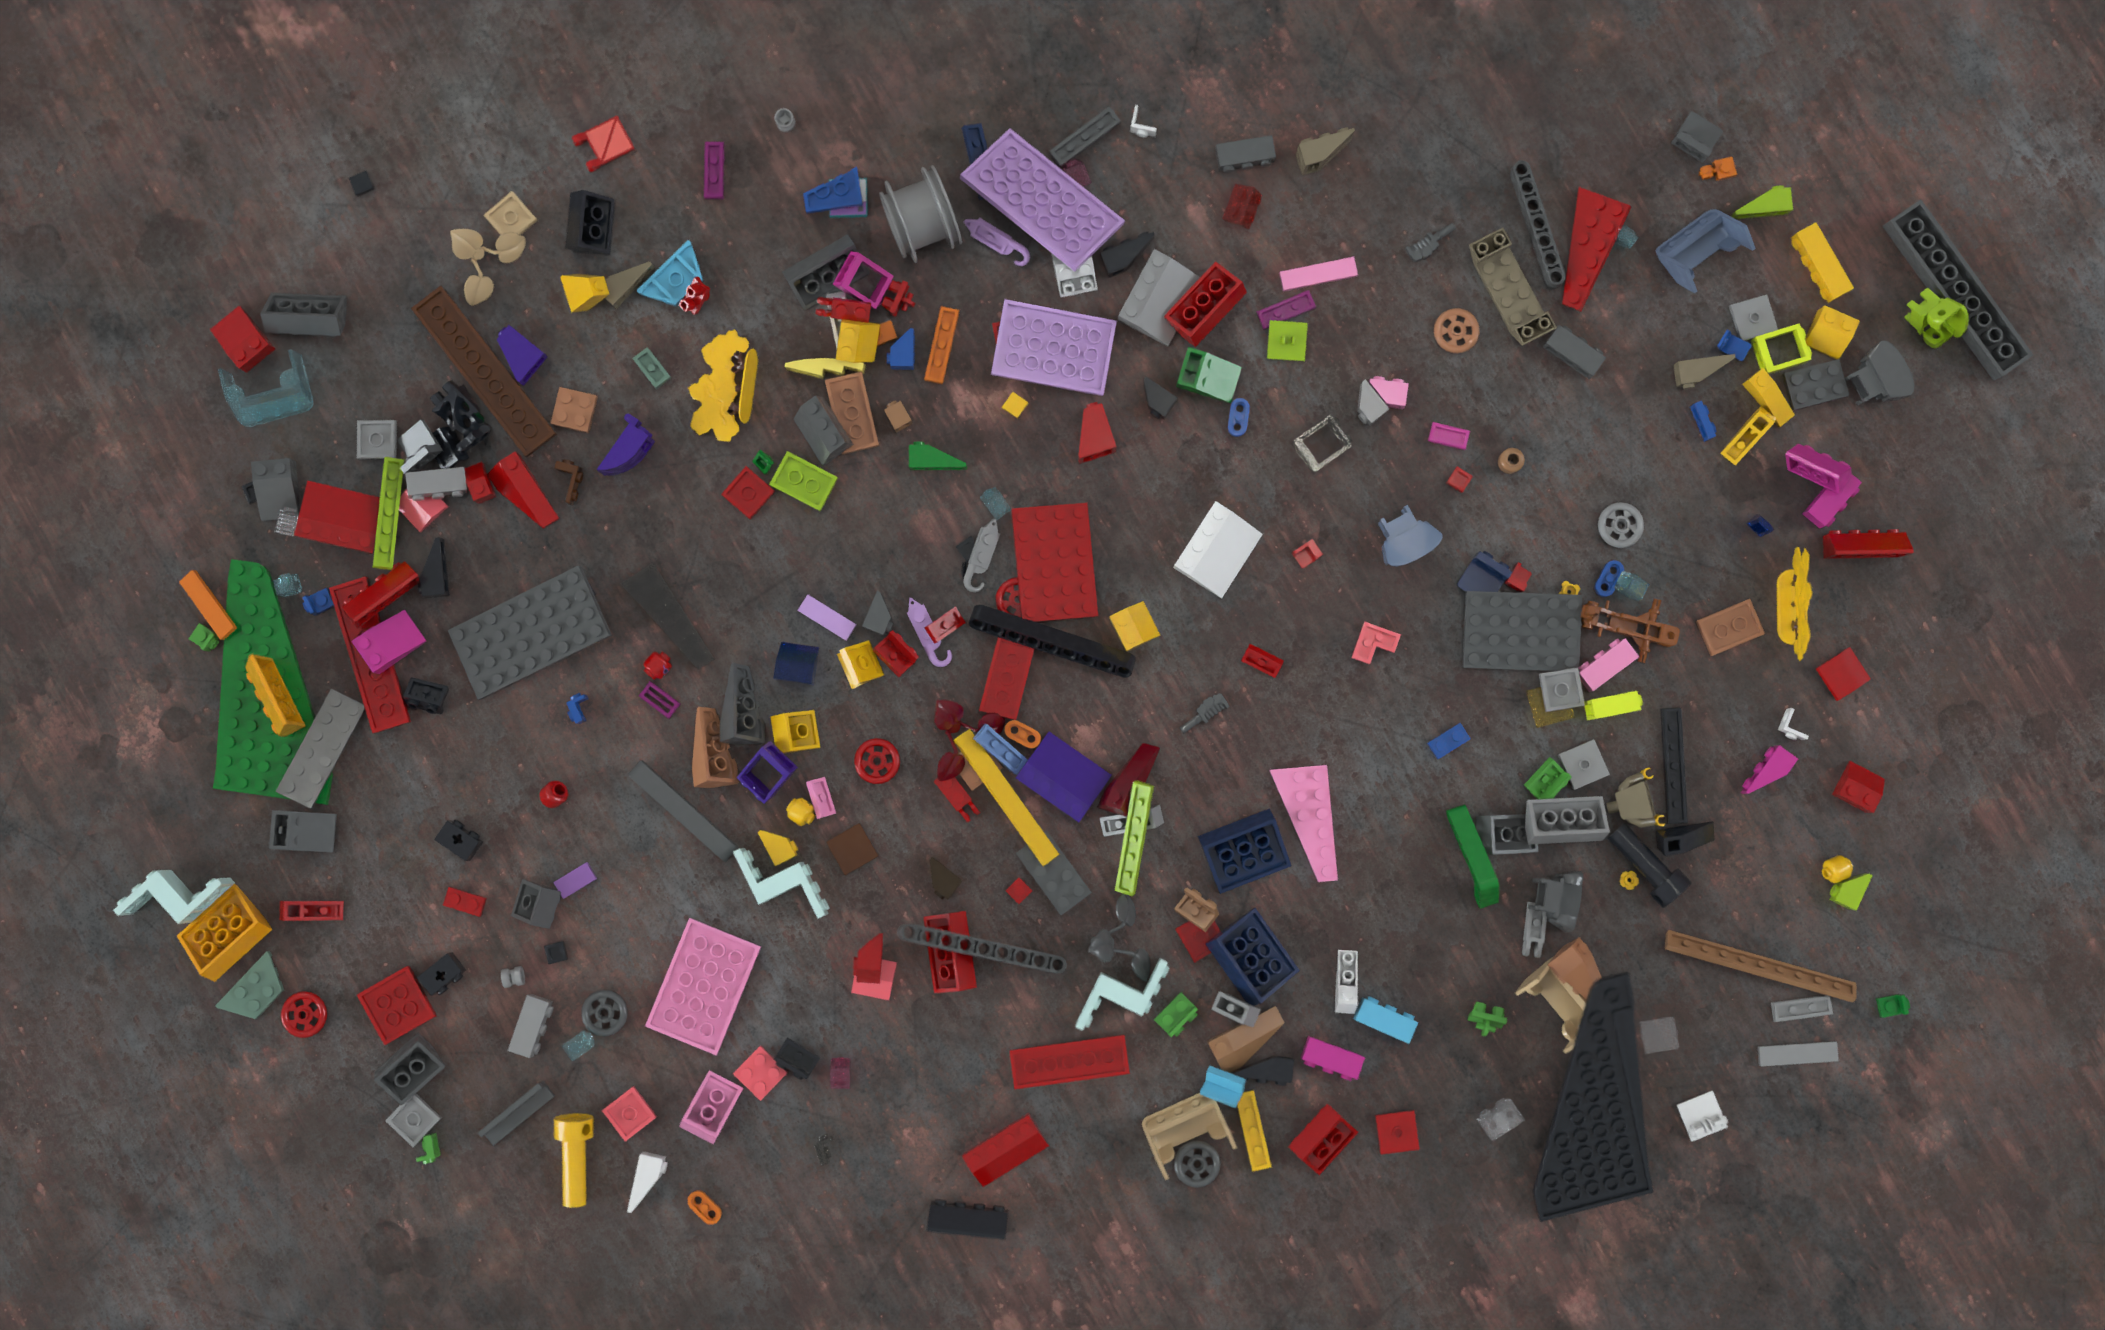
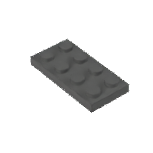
M1046 830L1044 832L1060 855L1042 866L1028 845L1016 852V855L1059 914L1063 915L1092 892Z

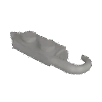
M992 519L987 525L980 528L968 561L969 565L964 576V586L970 592H979L984 587L983 582L978 587H973L971 579L973 573H984L989 567L1000 536L996 519Z

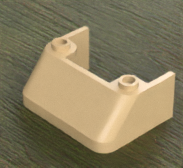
M1550 958L1524 980L1515 994L1518 996L1527 991L1533 996L1540 993L1564 1020L1562 1033L1570 1041L1563 1050L1566 1054L1573 1049L1586 998L1581 994L1576 995L1573 992V987L1568 983L1563 984L1547 965L1552 959Z
M1200 1093L1151 1114L1142 1121L1143 1130L1165 1180L1169 1179L1164 1164L1172 1161L1175 1157L1173 1147L1206 1132H1209L1213 1139H1222L1228 1136L1233 1149L1237 1148L1217 1102Z

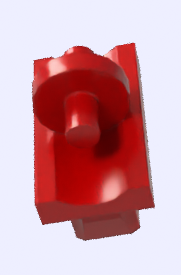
M698 276L694 277L691 285H688L684 299H681L679 306L685 312L691 311L694 315L698 314L704 301H707L710 297V288L704 285Z
M892 280L889 291L897 295L894 300L885 296L882 302V307L894 317L897 316L902 303L901 310L904 312L907 311L908 306L912 308L915 306V303L911 301L912 293H908L905 298L910 286L904 280L902 283Z

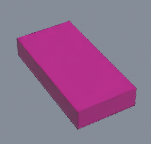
M1432 422L1428 441L1466 450L1470 431Z

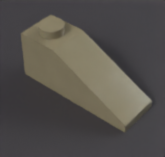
M649 261L611 275L607 279L605 278L609 290V295L605 299L617 309L654 271L655 267Z
M1735 354L1678 361L1673 365L1676 386L1683 387V389L1695 388L1696 384L1736 358Z

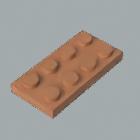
M862 371L825 380L831 409L854 444L845 450L842 455L879 446Z

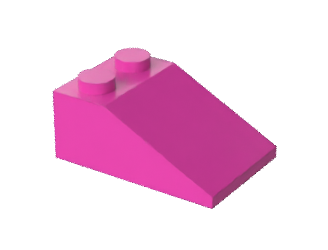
M403 610L365 631L351 642L371 671L381 674L427 642V640L407 611Z

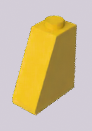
M584 274L561 276L571 313L588 311L609 295L604 276Z

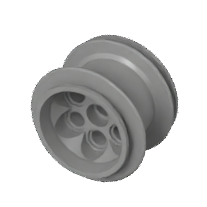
M933 165L930 166L929 171L925 167L921 168L924 180L893 191L889 182L885 181L887 194L884 195L883 192H879L886 217L903 258H906V253L909 252L915 263L918 262L916 249L946 239L951 249H954L955 242L958 245L962 244L960 231L950 201Z

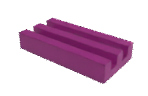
M651 681L639 694L641 699L668 719L672 717L673 713L681 705V703ZM649 688H654L656 691H658L660 694H662L675 705L672 707L659 696H657L655 693H653L651 690H649ZM648 693L662 705L667 707L670 710L669 713L664 711L662 708H660L658 705H656L654 702H652L644 695Z

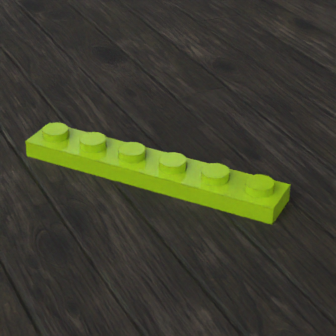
M384 457L372 568L393 569L403 471L400 467L404 464V459Z
M1134 781L1132 786L1115 891L1130 896L1136 893L1154 788L1153 785L1140 781Z

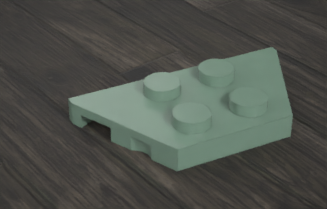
M266 951L215 1006L222 1010L258 1019L284 991L282 982L278 978L277 968L274 967L271 952Z

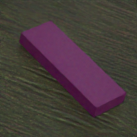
M705 142L704 199H724V142Z
M1307 290L1259 310L1256 314L1263 330L1269 328L1270 320L1287 321L1316 309V305L1310 291Z

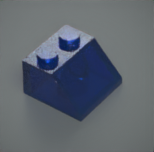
M781 642L773 678L781 681L814 685L819 647Z

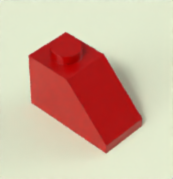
M482 461L464 468L466 484L473 501L480 504L497 497Z

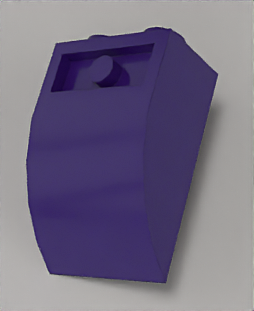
M630 414L624 416V419L629 424L597 468V471L604 476L621 474L634 468L643 460L655 442L651 438L652 434L641 426L642 423Z

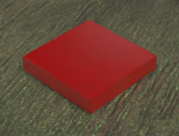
M745 466L721 495L751 520L775 493V490Z
M1190 921L1175 928L1194 963L1211 953L1206 943L1221 932L1215 921L1206 932Z

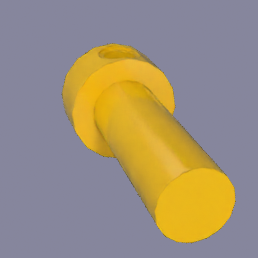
M572 1113L559 1115L554 1118V1139L562 1141V1196L564 1207L575 1208L586 1205V1140L594 1136V1117L589 1114Z

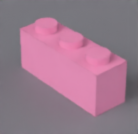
M1617 638L1609 644L1610 648L1607 651L1601 650L1593 656L1595 660L1591 663L1586 661L1578 667L1580 670V680L1589 692L1596 690L1639 658V655L1626 638L1622 640Z

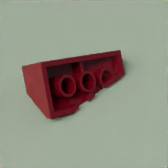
M1142 743L1104 790L1097 807L1127 817L1133 782L1140 781L1146 783L1160 748Z

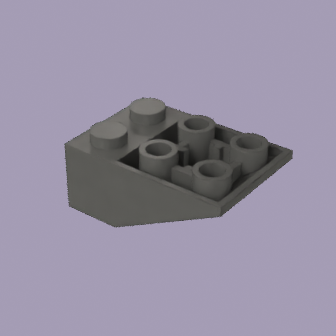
M272 810L269 849L334 852L337 814Z

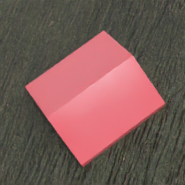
M405 490L400 497L399 511L419 532H422L449 506L442 499H432V497H424L422 501H413V499L408 498V491Z
M882 959L880 984L857 982V976L854 975L851 993L890 1000L897 962Z

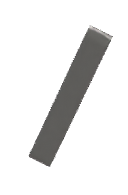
M1519 160L1512 167L1510 176L1545 284L1551 289H1556L1565 280V272L1531 167L1527 161ZM1516 168H1522L1525 174L1517 173ZM1522 186H1528L1530 192H1524ZM1528 203L1534 204L1536 210H1530ZM1539 221L1542 228H1536L1533 222ZM1539 239H1545L1548 245L1542 246ZM1545 257H1551L1553 264H1548L1545 261ZM1551 275H1557L1559 282H1554L1551 279Z
M640 760L628 773L631 779L724 862H727L734 854L733 852L739 848L644 761Z

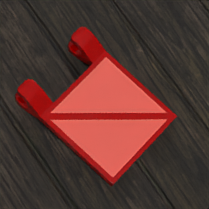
M618 116L583 133L572 136L575 146H580L585 141H588L597 159L586 162L589 172H594L602 165L635 150Z

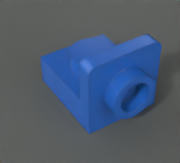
M325 588L310 596H303V606L307 613L310 612V614L318 615L334 607L329 588Z

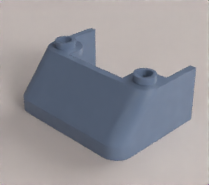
M1712 209L1702 214L1658 246L1656 254L1676 283L1696 293L1697 289L1693 281L1695 274L1691 269L1719 249L1731 252L1740 245L1752 251L1756 248L1746 224L1717 209Z

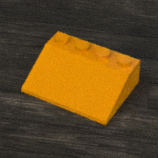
M255 654L250 655L245 666L248 672L246 676L249 682L255 686V695L262 701L264 705L263 711L268 718L270 717L274 733L286 737L305 727L304 721L273 659Z
M233 884L177 935V938L198 973L215 982L263 939L272 928L266 918L236 884Z

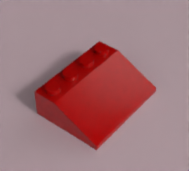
M307 480L294 537L372 554L376 538L380 497Z

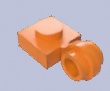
M1733 157L1715 160L1712 162L1713 168L1711 165L1703 166L1699 172L1702 180L1714 177L1713 174H1715L1717 181L1737 175Z

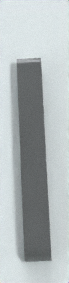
M902 924L897 930L900 940L1048 973L1060 974L1067 967L1066 960L1061 956L925 926ZM906 927H909L912 931L909 938L904 936V929ZM925 931L930 933V940L928 942L923 940V933ZM944 935L949 938V943L946 946L941 942ZM963 939L968 943L965 950H962L960 947V942ZM982 943L986 946L984 954L979 952V945ZM999 948L1004 949V956L1002 958H999L997 955ZM1019 951L1023 955L1020 962L1016 960V954ZM1036 956L1041 958L1039 966H1036L1034 963ZM1054 960L1059 962L1057 970L1052 966Z

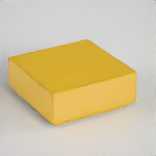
M1012 392L1002 406V409L1018 419L1028 405V402Z

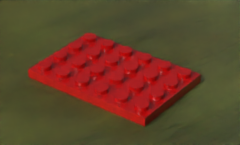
M1076 503L1012 508L1011 515L1021 618L1034 622L1098 617L1088 504Z

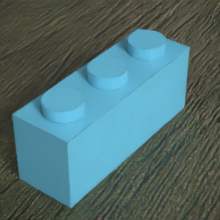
M1370 996L1367 999L1362 997L1354 1015V1020L1408 1044L1410 1043L1418 1024L1414 1020L1415 1016L1406 1012L1401 1015L1396 1012L1397 1008L1388 1004L1383 1007L1378 1005L1379 1000Z

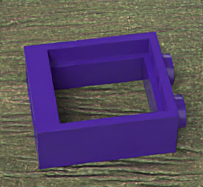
M769 741L761 747L736 778L754 794L756 799L765 804L773 798L798 767ZM763 757L783 775L771 790L751 772Z

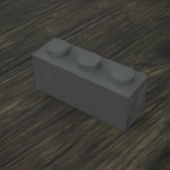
M1272 135L1216 144L1215 147L1218 170L1224 171V173L1233 172L1237 168L1248 170L1256 165H1261V167L1270 166L1276 159Z
M1558 325L1543 345V348L1588 379L1594 376L1606 359L1601 350L1589 346L1584 338L1576 337L1572 334V330L1564 325Z

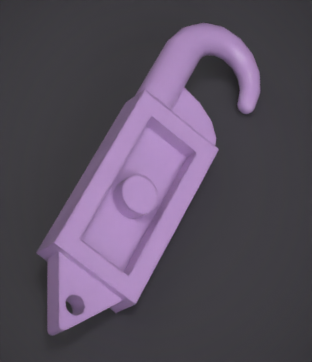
M981 218L978 220L966 219L964 221L971 232L970 236L998 253L1008 255L1014 249L1022 253L1024 260L1021 262L1015 261L1014 264L1024 266L1029 262L1030 253L1028 249L1011 239L1012 237Z
M909 598L907 615L929 660L937 667L947 666L952 659L951 651H947L948 656L946 660L940 661L937 659L934 650L940 646L941 640L934 644L924 628L932 620L924 604L921 605L912 598Z

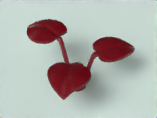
M936 700L935 725L940 730H946L945 734L948 736L954 749V753L947 752L940 759L937 768L938 780L946 781L956 777L965 766V758L962 755H958V749L951 733H957L961 726L978 732L984 724H987L1000 734L1005 725V718L998 713H987L979 720L978 728H974L960 720L964 715V709L959 703L951 700Z

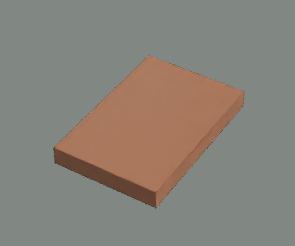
M1750 599L1696 621L1710 656L1765 634Z

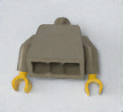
M1645 768L1641 772L1627 777L1619 785L1618 792L1615 793L1616 801L1607 802L1609 814L1620 812L1621 819H1626L1629 824L1641 828L1665 825V823L1658 822V819L1664 817V815L1656 814L1647 780L1652 779L1654 775L1650 777L1646 775V771L1650 768Z

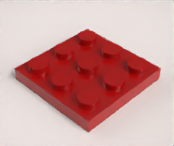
M410 966L404 967L357 994L384 1046L437 1016Z

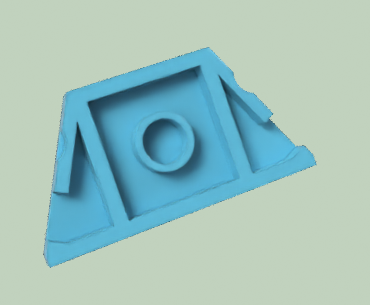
M687 240L636 291L640 295L677 306L681 299H684L688 285H691L694 277L698 276L701 282L703 281L692 243Z

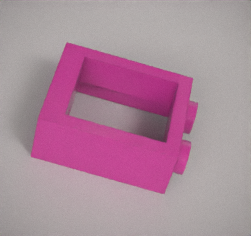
M850 251L833 285L857 301L870 302L871 308L876 309L882 303L883 295L889 289L894 276L859 252ZM861 263L882 276L870 299L849 286Z

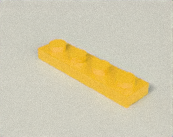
M1254 1090L1245 1091L1237 1104L1251 1168L1252 1171L1270 1168L1271 1162Z

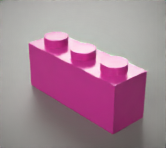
M1852 475L1840 494L1824 487L1802 514L1818 528L1829 527L1836 519L1834 517L1838 511L1842 512L1848 505L1846 501L1850 497L1853 498L1860 489L1858 487L1862 482Z
M1310 1036L1306 1040L1300 1057L1302 1060H1305V1065L1314 1068L1315 1065L1323 1067L1322 1071L1333 1074L1334 1071L1341 1074V1078L1352 1081V1078L1358 1079L1365 1057Z

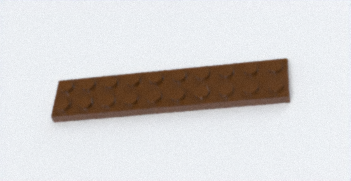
M439 286L411 308L525 457L530 456L557 435L442 286Z

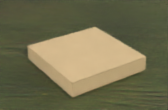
M513 191L484 214V217L500 235L507 232L521 235L538 221Z

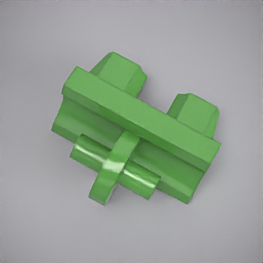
M1476 1002L1468 1015V1021L1476 1022V1028L1482 1030V1036H1487L1488 1031L1495 1033L1496 1028L1502 1029L1503 1025L1506 1024L1507 1018H1504V1008L1493 1007L1492 1013L1488 1014L1485 1013L1486 1004Z

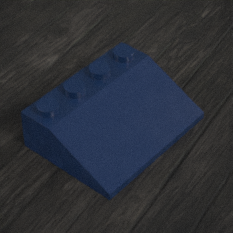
M1270 808L1198 836L1220 894L1291 867L1277 822Z
M1256 908L1250 910L1206 943V946L1244 1000L1253 1006L1261 1004L1300 971Z

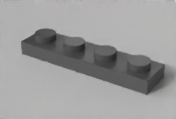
M1109 106L1051 149L1049 153L1061 168L1118 126L1121 120Z

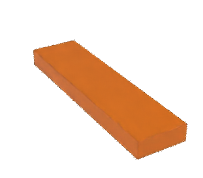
M943 306L940 308L924 381L943 385L960 312L957 309Z
M191 570L179 581L220 640H225L237 629L235 623L196 570Z

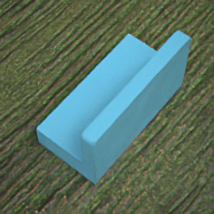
M1209 1066L1206 1073V1081L1200 1090V1094L1236 1108L1244 1092L1246 1079Z

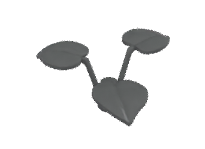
M1122 893L1116 903V914L1122 922L1121 925L1110 931L1101 929L1096 936L1091 938V946L1088 951L1096 955L1103 962H1110L1114 952L1132 955V969L1137 977L1145 982L1149 978L1151 968L1148 953L1142 948L1137 949L1136 953L1134 951L1113 948L1114 939L1111 934L1125 927V925L1133 926L1136 920V909L1129 895Z

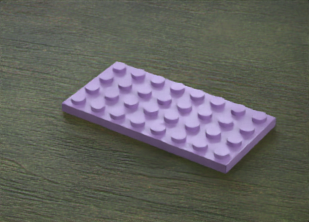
M1011 129L1007 130L960 174V179L1074 272L1118 231L1125 222L1124 219Z

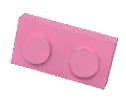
M825 777L806 782L817 819L836 814Z

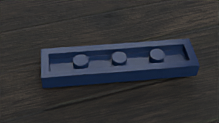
M981 123L964 125L962 127L970 165L987 150ZM978 194L979 200H986Z

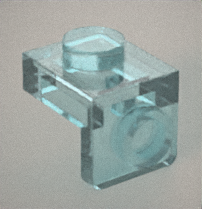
M995 487L986 490L983 496L980 497V500L985 504L996 521L1011 510L1009 504Z
M582 1030L578 1035L564 1043L562 1048L573 1062L595 1046L593 1043L594 1038L589 1032L586 1033L585 1030Z

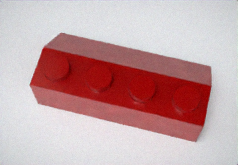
M1215 261L1164 315V318L1184 339L1196 347L1241 300L1247 291L1241 280Z
M1899 529L1887 530V533H1880V530H1868V533H1861L1860 530H1849L1848 533L1841 534V530H1833L1823 536L1824 559L1899 558L1914 553L1906 532H1899Z
M405 561L403 563L398 562L393 565L392 571L385 575L383 573L378 576L373 585L364 586L359 591L360 594L355 598L351 596L345 600L342 610L358 628L420 583L419 576Z
M966 911L923 917L925 927L969 936ZM925 931L926 940L928 942L930 940V933L928 931ZM946 935L941 939L944 946L949 943V938ZM963 939L960 942V947L962 950H965L968 943ZM927 946L934 993L957 992L977 988L972 956Z
M1028 1112L964 1152L962 1158L982 1187H985L1047 1148L1049 1144Z

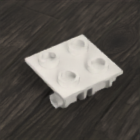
M1713 1091L1677 1104L1691 1142L1727 1128V1118L1725 1115H1722Z

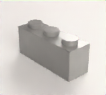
M464 467L405 473L408 498L413 499V501H422L424 497L441 499L444 498V495L461 497L464 496L463 493H467Z
M533 994L526 996L508 1051L527 1058L538 1054L541 1046L539 1043L540 1037L544 1036L547 1025H545L547 1017H551L554 1009L551 1006L553 1001Z

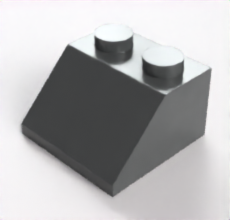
M522 879L511 916L527 924L550 929L556 907L560 901L561 891Z

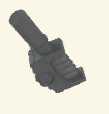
M1451 223L1434 235L1429 232L1421 241H1418L1417 244L1414 243L1413 246H1407L1405 250L1414 263L1422 259L1425 260L1438 248L1439 244L1437 241L1454 231L1456 227Z
M1221 693L1203 700V704H1200L1196 709L1198 715L1179 727L1183 734L1197 724L1199 725L1201 721H1204V723L1209 722L1208 720L1217 715L1218 712H1221L1222 709L1230 707Z

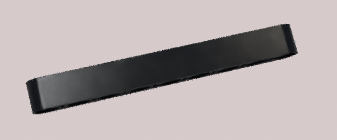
M984 605L974 606L969 619V626L975 630L1116 676L1128 678L1132 675L1136 657L1129 652Z

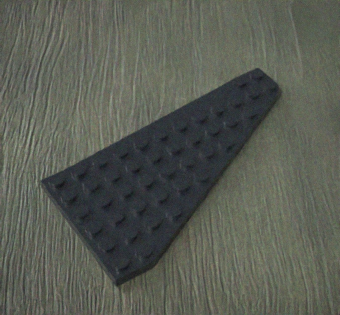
M1627 971L1600 978L1590 987L1532 1190L1540 1222L1654 1193L1647 1158L1634 1021L1633 991Z

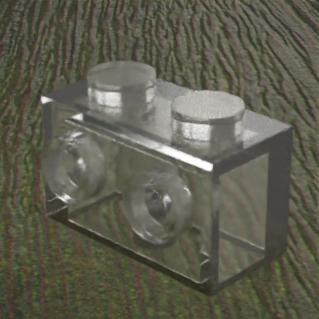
M1509 1098L1499 1100L1495 1103L1496 1107L1491 1110L1486 1109L1479 1114L1480 1117L1476 1119L1492 1142L1525 1120Z

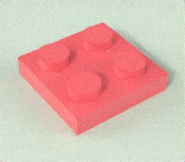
M760 1045L733 1075L761 1101L788 1071L777 1066V1061Z
M634 1086L602 1110L625 1142L657 1117Z

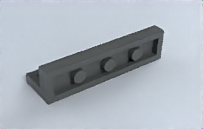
M544 1081L538 1083L478 1132L479 1136H486L493 1146L496 1145L555 1097V1094Z

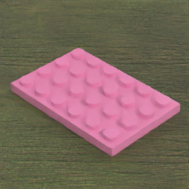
M689 918L645 1027L718 1055L761 946Z

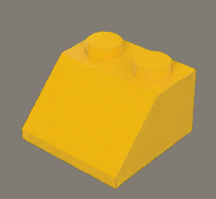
M1824 305L1817 310L1805 338L1806 344L1814 350L1839 359L1852 340L1860 321Z
M842 319L835 360L853 363L874 362L880 324Z
M1144 601L1109 616L1126 652L1160 636Z
M814 710L783 713L770 717L775 746L783 754L820 748Z

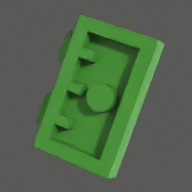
M1180 992L1154 1020L1170 1037L1173 1035L1178 1036L1183 1031V1025L1187 1020L1191 1022L1198 1015L1196 1013L1198 1008Z

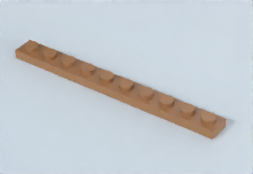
M1668 930L1666 933V950L1849 1002L1856 1000L1855 982Z

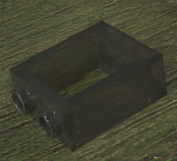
M1331 414L1291 443L1313 475L1353 446L1351 444L1353 441L1349 434L1343 433L1340 428L1341 423L1336 417L1333 418ZM1328 424L1343 447L1319 464L1303 441Z

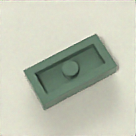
M648 347L632 358L656 389L671 379V376Z

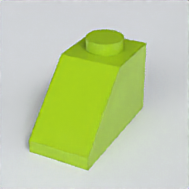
M1862 873L1838 882L1831 888L1829 900L1849 910L1857 911L1873 875Z

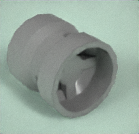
M782 108L775 113L774 118L778 129L782 132L792 131L795 127V119L792 112Z
M522 966L515 967L512 970L509 968L501 969V981L504 988L511 987L514 984L517 986L525 984V974Z

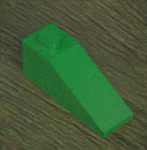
M918 441L913 442V445H909L910 470H967L965 462L930 445H925V442Z

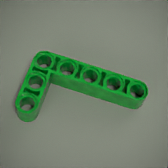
M1466 805L1446 810L1451 828L1474 879V896L1478 907L1482 909L1499 903V882Z

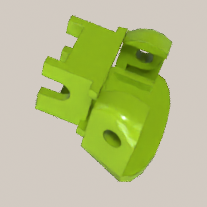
M1928 287L1920 293V296L1924 299L1921 304L1918 305L1913 300L1907 303L1911 313L1909 312L1904 316V319L1918 330L1919 335L1923 333L1925 343L1934 349L1942 346L1953 336L1956 338L1961 337L1967 330L1969 317L1965 306L1948 297L1940 299ZM1929 324L1931 327L1924 332V328ZM1933 335H1938L1939 338L1935 339Z

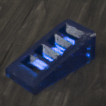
M1756 514L1747 523L1759 537L1769 534L1774 530L1759 514Z

